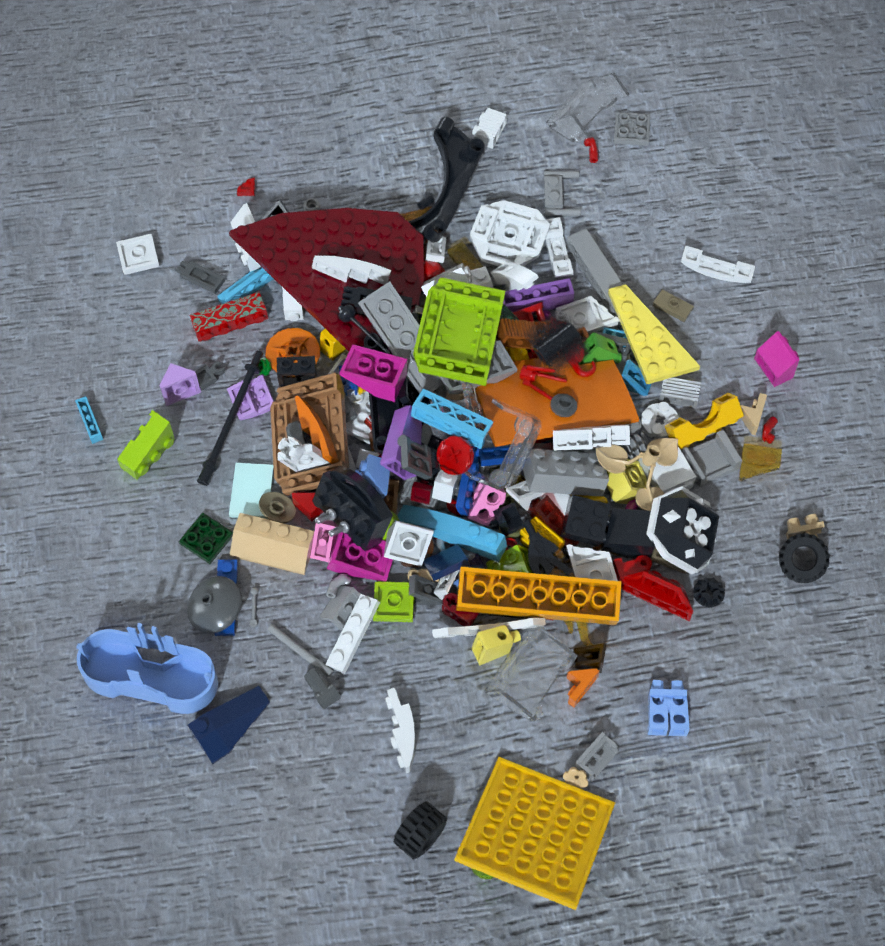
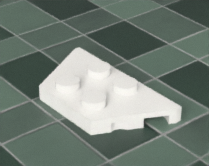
M592 296L556 308L558 314H561L560 316L566 317V321L569 320L576 329L578 327L582 328V326L585 327L588 334L603 330L604 327L609 328L618 325L619 322L617 316L614 317L610 314L608 309L598 304L597 300Z
M570 544L566 545L575 577L618 581L610 552L595 551L590 548H580Z

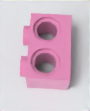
M481 478L472 495L473 505L472 509H469L467 518L489 526L490 522L495 519L493 511L498 510L499 506L505 501L506 492L503 487ZM495 492L493 496L487 497L489 493ZM486 509L483 513H479L480 510Z

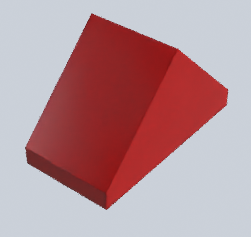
M292 493L293 504L311 522L323 513L312 501L315 493Z

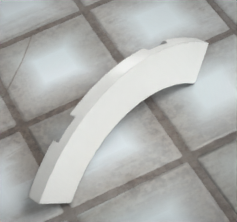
M530 618L487 625L446 627L432 630L435 638L455 637L458 635L474 636L477 635V632L506 625L508 630L511 631L542 627L546 625L545 618Z

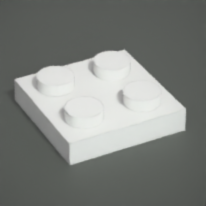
M152 234L116 242L124 275L160 267Z

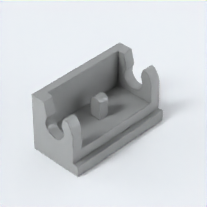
M602 732L576 761L575 768L585 771L587 774L586 778L593 782L619 752L616 749L618 747L617 744Z

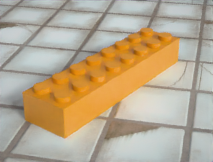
M460 567L456 611L616 625L619 622L621 581Z

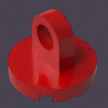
M450 436L440 443L436 457L442 471L450 475H460L470 469L473 463L474 452L467 439L460 436Z

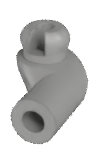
M340 574L334 578L329 584L326 596L335 598L338 588L341 585H350L351 578L347 574Z

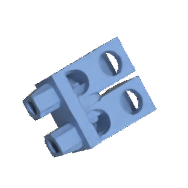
M653 680L648 694V735L666 736L668 731L669 736H687L689 732L687 690H684L683 682L678 680L671 681V689H664L662 680Z

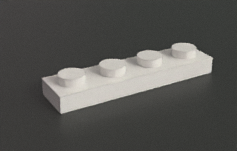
M360 594L325 664L326 666L344 674L346 673L380 604L378 600Z

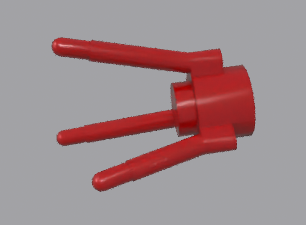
M523 365L519 379L523 380L522 384L529 386L549 400H552V396L531 382H535L538 376L567 382L565 378L541 373H554L555 369Z

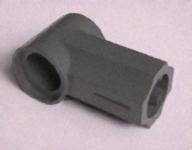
M319 667L310 669L304 675L306 682L315 693L314 696L322 709L341 699L335 686L328 682Z

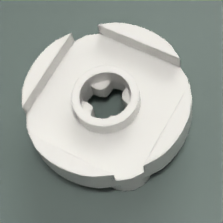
M666 402L652 404L642 413V430L651 438H668L664 425L678 419L679 416L675 409ZM657 418L664 420L662 425L661 423H656Z

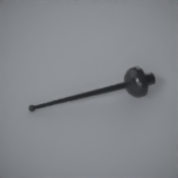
M352 305L339 306L338 318L342 322L352 321L387 354L390 353L355 319L356 310Z

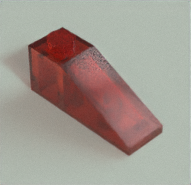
M548 495L537 497L530 504L527 512L532 518L537 516L560 536L565 517ZM563 538L565 540V549H567L566 545L577 546L580 543L579 541Z

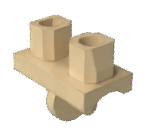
M816 514L805 516L806 525L802 526L797 517L791 518L787 521L788 531L786 538L788 540L796 534L804 533L817 536V534L821 533L822 528L825 527L824 522H819Z

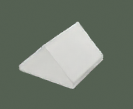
M396 520L387 531L384 557L422 566L434 530Z

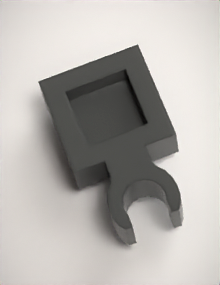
M220 361L215 362L211 368L205 365L195 371L201 391L217 382L215 376L225 373L224 367L220 370L217 369L221 366Z

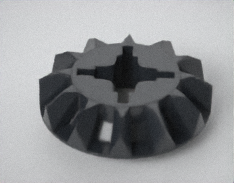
M705 577L698 580L695 584L693 595L700 605L712 608L720 605L724 600L725 588L714 577ZM707 586L710 590H714L712 598L708 593H705Z

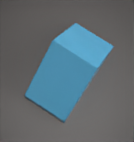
M630 359L627 360L622 378L628 391L647 396L651 384L646 385L640 368Z

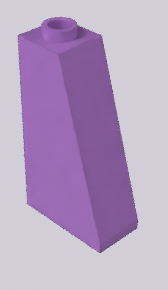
M411 405L395 410L380 465L404 480L417 475L402 469L401 446L398 445V438L401 435H406L410 440L421 445L422 421L411 417Z

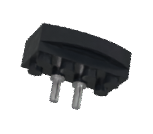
M338 466L323 473L312 500L314 505L325 513L315 518L316 524L333 520L338 527L328 531V535L333 537L341 532L346 533L364 551L382 542L393 517L387 504L375 488L361 475L343 466Z

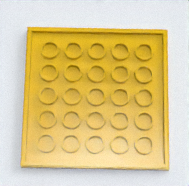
M498 757L454 861L576 910L615 802Z

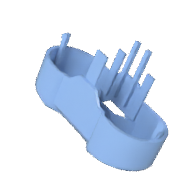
M138 623L137 626L139 634H137L135 628L127 627L128 632L104 629L91 634L83 643L77 644L76 648L79 649L77 653L79 671L89 688L100 695L110 698L125 695L167 705L171 712L180 714H191L204 709L216 695L218 677L210 657L200 649L176 644L171 636L165 635L161 637L157 627L152 626V634L146 633L141 623ZM153 648L160 652L166 651L175 657L160 664L143 660L137 649Z

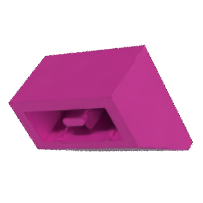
M779 331L757 349L754 358L774 387L794 377L800 360L798 353L792 350L787 338L782 336Z

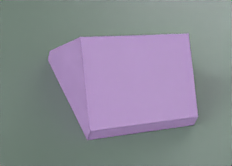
M170 363L159 385L166 406L201 393L195 371Z

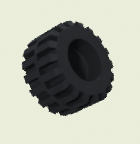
M809 533L796 534L790 537L780 549L779 565L782 572L790 580L797 583L816 581L825 574L829 567L830 554L828 547L815 535H810ZM808 547L814 551L816 562L811 569L800 570L793 564L792 555L797 548Z
M428 801L419 804L402 822L395 834L393 843L413 860L417 859L438 839L446 826L447 817Z

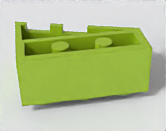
M153 410L149 414L151 418L145 426L141 425L138 429L141 432L135 441L130 440L117 458L120 468L136 480L147 473L149 467L160 459L162 453L169 449L175 440L170 422Z

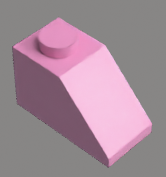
M327 520L315 525L310 558L329 562L337 535L330 537L328 531L338 527L333 520Z

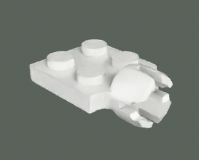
M294 437L283 438L278 444V449L281 450V452L277 453L278 461L296 473L331 464L323 458L321 450L313 444L307 443L302 445Z

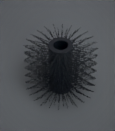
M557 318L550 325H545V330L540 329L536 331L538 334L529 335L533 339L530 342L534 344L532 346L535 354L538 356L537 358L543 364L549 366L548 368L553 366L556 368L562 367L564 362H568L570 357H574L576 352H580L582 347L586 345L582 343V338L577 329L569 320L566 321L567 319L561 321Z

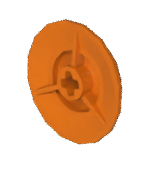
M287 328L277 332L270 338L266 346L265 357L270 360L271 368L275 372H277V357L315 356L316 364L320 358V345L317 338L309 331L300 328Z

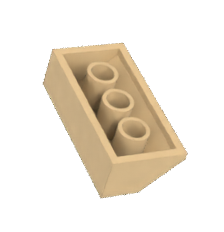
M239 513L233 530L230 557L305 575L310 560L314 531Z

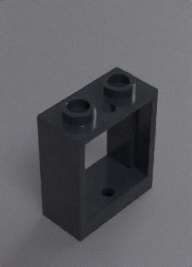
M315 356L277 357L279 388L318 377Z

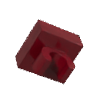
M422 479L420 483L414 481L411 490V501L430 504L433 486L428 485L429 480Z

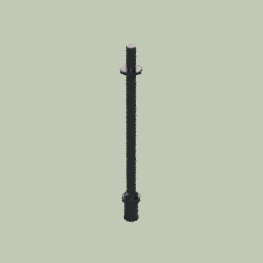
M257 350L251 364H245L244 366L247 370L246 376L210 458L202 464L203 469L197 479V482L201 485H209L213 472L217 470V458L254 374H260L261 372L258 368L263 356L261 351Z

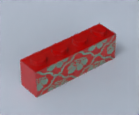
M260 292L190 314V319L198 342L218 335L227 334L236 329H243L254 323H261L268 319Z

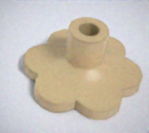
M571 767L569 771L563 774L565 783L580 789L587 787L589 783L586 778V772L575 767Z

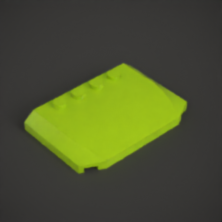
M440 278L438 283L428 290L413 352L418 371L486 386L506 291Z

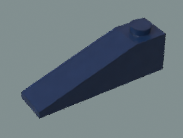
M257 686L204 713L188 724L189 730L211 763L214 764L234 749V745L246 734V730L258 719L270 704V701L262 689Z

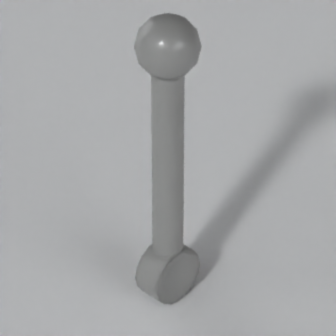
M252 588L250 591L252 594V619L249 624L252 628H255L258 624L256 621V594H258V589Z

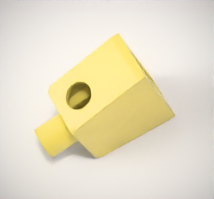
M506 625L477 632L471 649L480 666L508 654L513 643L521 641V636L518 630L509 632Z

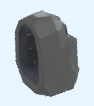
M300 421L289 423L286 426L287 438L294 437L302 445L312 444L311 436L302 430Z

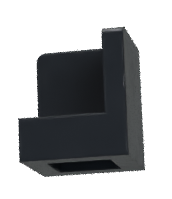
M515 503L493 511L503 535L507 536L525 528Z

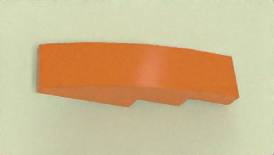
M298 395L295 396L302 430L311 436L312 444L321 449L322 456L326 461L331 464L338 462L334 444L320 417L307 401Z

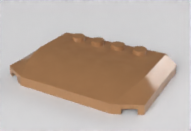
M332 373L277 388L276 392L278 395L276 401L272 402L270 407L274 479L281 486L283 494L287 496L292 495V493L317 489L323 473L338 466L349 468L345 398L342 380L338 373ZM298 395L307 401L320 417L334 444L338 462L296 473L278 461L277 453L281 452L278 449V444L283 438H287L286 426L289 423L300 421L295 396Z

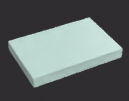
M235 464L229 517L238 518L239 513L267 519L259 509V500L263 494L272 490L273 465Z

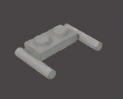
M544 171L545 216H581V209H563L562 178H579V171Z

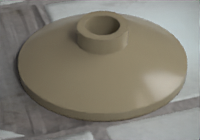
M267 492L259 500V509L269 520L287 523L296 514L295 505L284 494Z

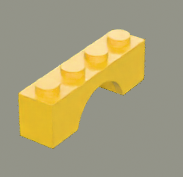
M726 393L712 401L711 411L702 422L691 424L680 417L664 426L668 438L678 439V447L683 449L696 441L705 439L711 433L721 431L722 427L728 424L736 423L744 415L738 397Z

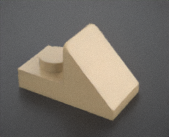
M760 393L758 400L754 399L752 408L740 405L744 415L741 419L750 433L755 436L767 398L766 394Z

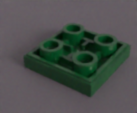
M202 513L179 540V544L211 564L231 540L233 532Z

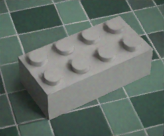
M527 448L522 463L529 492L603 496L609 481L607 471L599 463L596 453Z

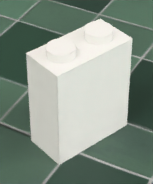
M677 447L678 458L673 465L662 466L656 463L650 483L652 487H659L664 494L681 486L689 490L694 486L696 475L679 447ZM640 458L639 463L648 478L651 467L644 465L642 458Z

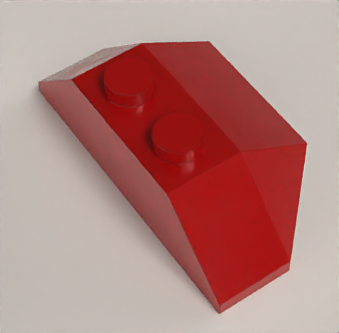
M648 569L620 577L621 590L690 622L693 608L684 586L680 585L678 581L674 579L669 580L659 572Z

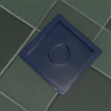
M458 544L423 561L433 581L460 570V567L470 565L468 558Z

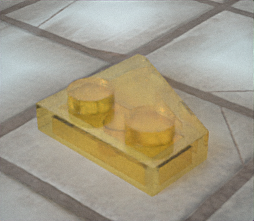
M744 443L739 480L779 470L782 449Z

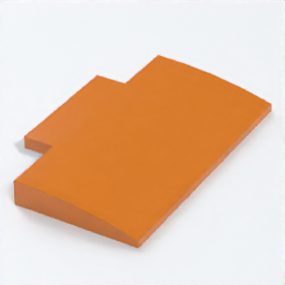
M539 358L514 361L518 369L516 373L497 383H487L486 386L481 385L470 391L480 415L494 421L488 433L495 447L553 437L554 430L625 425L639 422L634 403L613 359L595 362L596 371L589 377L579 376L570 366L569 368H560L559 371L563 370V373L557 372L553 374V376L557 375L560 378L567 379V382L539 376L535 382H531L552 396V398L557 394L572 396L577 402V410L570 417L556 415L551 410V400L529 386L523 385V380L519 379L523 365L544 367L545 364ZM581 364L580 367L584 371H589L592 368V364ZM541 372V373H545V374L552 375V374H551L552 372Z

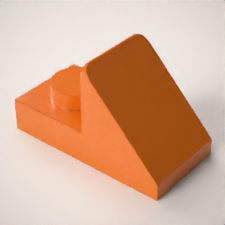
M597 668L569 671L567 673V679L575 684L568 692V704L572 707H576L598 678L599 670Z

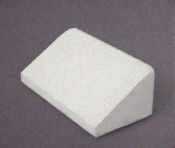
M459 570L440 578L434 594L441 600L448 594Z

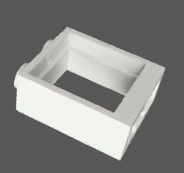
M461 263L423 282L422 289L427 297L428 290L432 286L434 287L440 278L470 283L472 273L468 265L464 266Z

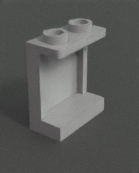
M724 430L717 432L716 437L691 449L684 447L682 450L684 457L696 475L695 481L699 487L740 469L742 463L741 457Z

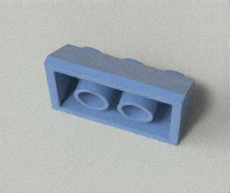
M369 454L365 461H361L359 469L355 470V472L366 479L384 499L388 492L390 471L380 465L381 457Z

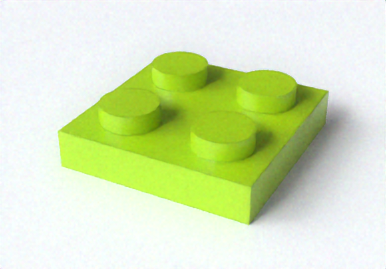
M375 582L374 599L378 600L380 604L373 616V621L413 622L414 597L409 595V582Z

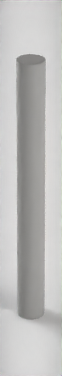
M271 624L267 630L314 667H319L327 677L333 674L334 671L276 626Z

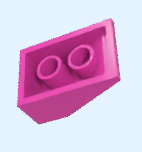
M352 345L339 374L375 397L395 402L407 376V359Z
M341 532L336 536L327 569L340 574H347V576L386 582L393 559L384 557L386 541L382 540L380 544L364 551L346 533Z

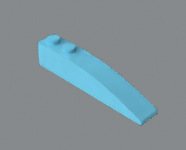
M403 505L397 515L400 522L434 530L433 537L453 545L458 544L463 549L496 562L500 561L507 548L505 535L449 514L416 506Z

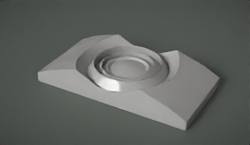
M500 340L494 344L487 383H497L513 375L518 370ZM440 377L449 394L468 393L481 386L479 384Z

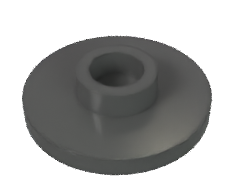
M557 394L552 398L550 407L556 415L570 417L577 410V402L568 394Z

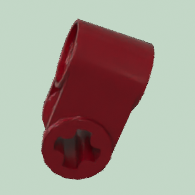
M454 593L445 595L442 604L443 614L457 621L462 626H472L479 613L456 611L457 595Z

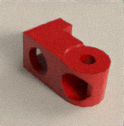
M640 555L635 560L623 562L622 558L614 559L613 566L617 580L619 581L620 577L646 569L650 570L652 566L651 559L645 555Z

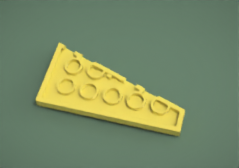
M626 284L608 290L646 385L700 369V365Z

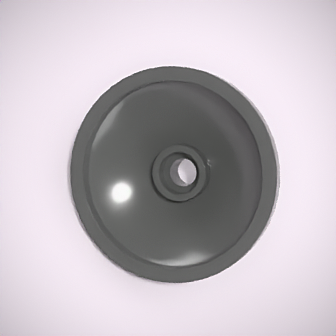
M223 576L211 577L201 582L194 589L188 601L187 615L190 623L197 630L207 634L218 633L228 628L237 618L242 606V594L238 585L231 579Z

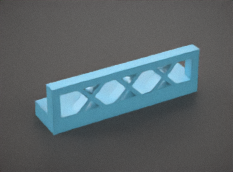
M263 268L256 269L227 288L217 298L224 304L254 294L274 278Z
M423 389L417 397L411 412V417L451 436L464 437L471 445L482 449L486 436L494 422L426 389ZM425 396L431 399L433 404L427 405L421 401ZM446 406L450 408L451 412L444 413L440 411L439 407ZM463 414L467 416L468 420L461 421L457 418V415ZM475 423H482L487 426L482 431L475 427Z

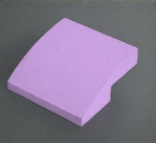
M263 375L252 379L237 413L240 421L269 412L272 402H275ZM243 380L227 388L232 403L235 401Z

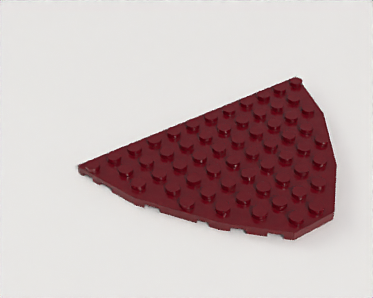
M357 208L288 212L247 225H240L229 231V236L348 351H350L352 345L364 347V339L367 335L352 321L345 323L338 318V308L343 299L344 287H363L377 290L383 284L368 279L365 284L350 277L347 282H343L312 268L315 255L352 258L391 270L388 282H391L397 293L413 298L411 313H413L415 306L419 304L424 281L423 235L398 212ZM356 313L355 319L369 333H376L379 336L367 316Z

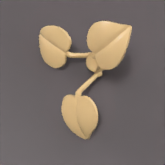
M661 438L653 440L647 445L644 453L640 452L638 456L627 461V452L618 445L597 447L596 456L605 470L615 474L623 473L626 468L625 465H630L642 458L643 464L651 468L646 488H641L636 493V502L642 510L651 511L653 499L664 494L659 487L650 488L656 463L662 466H671L676 462L678 458V439Z

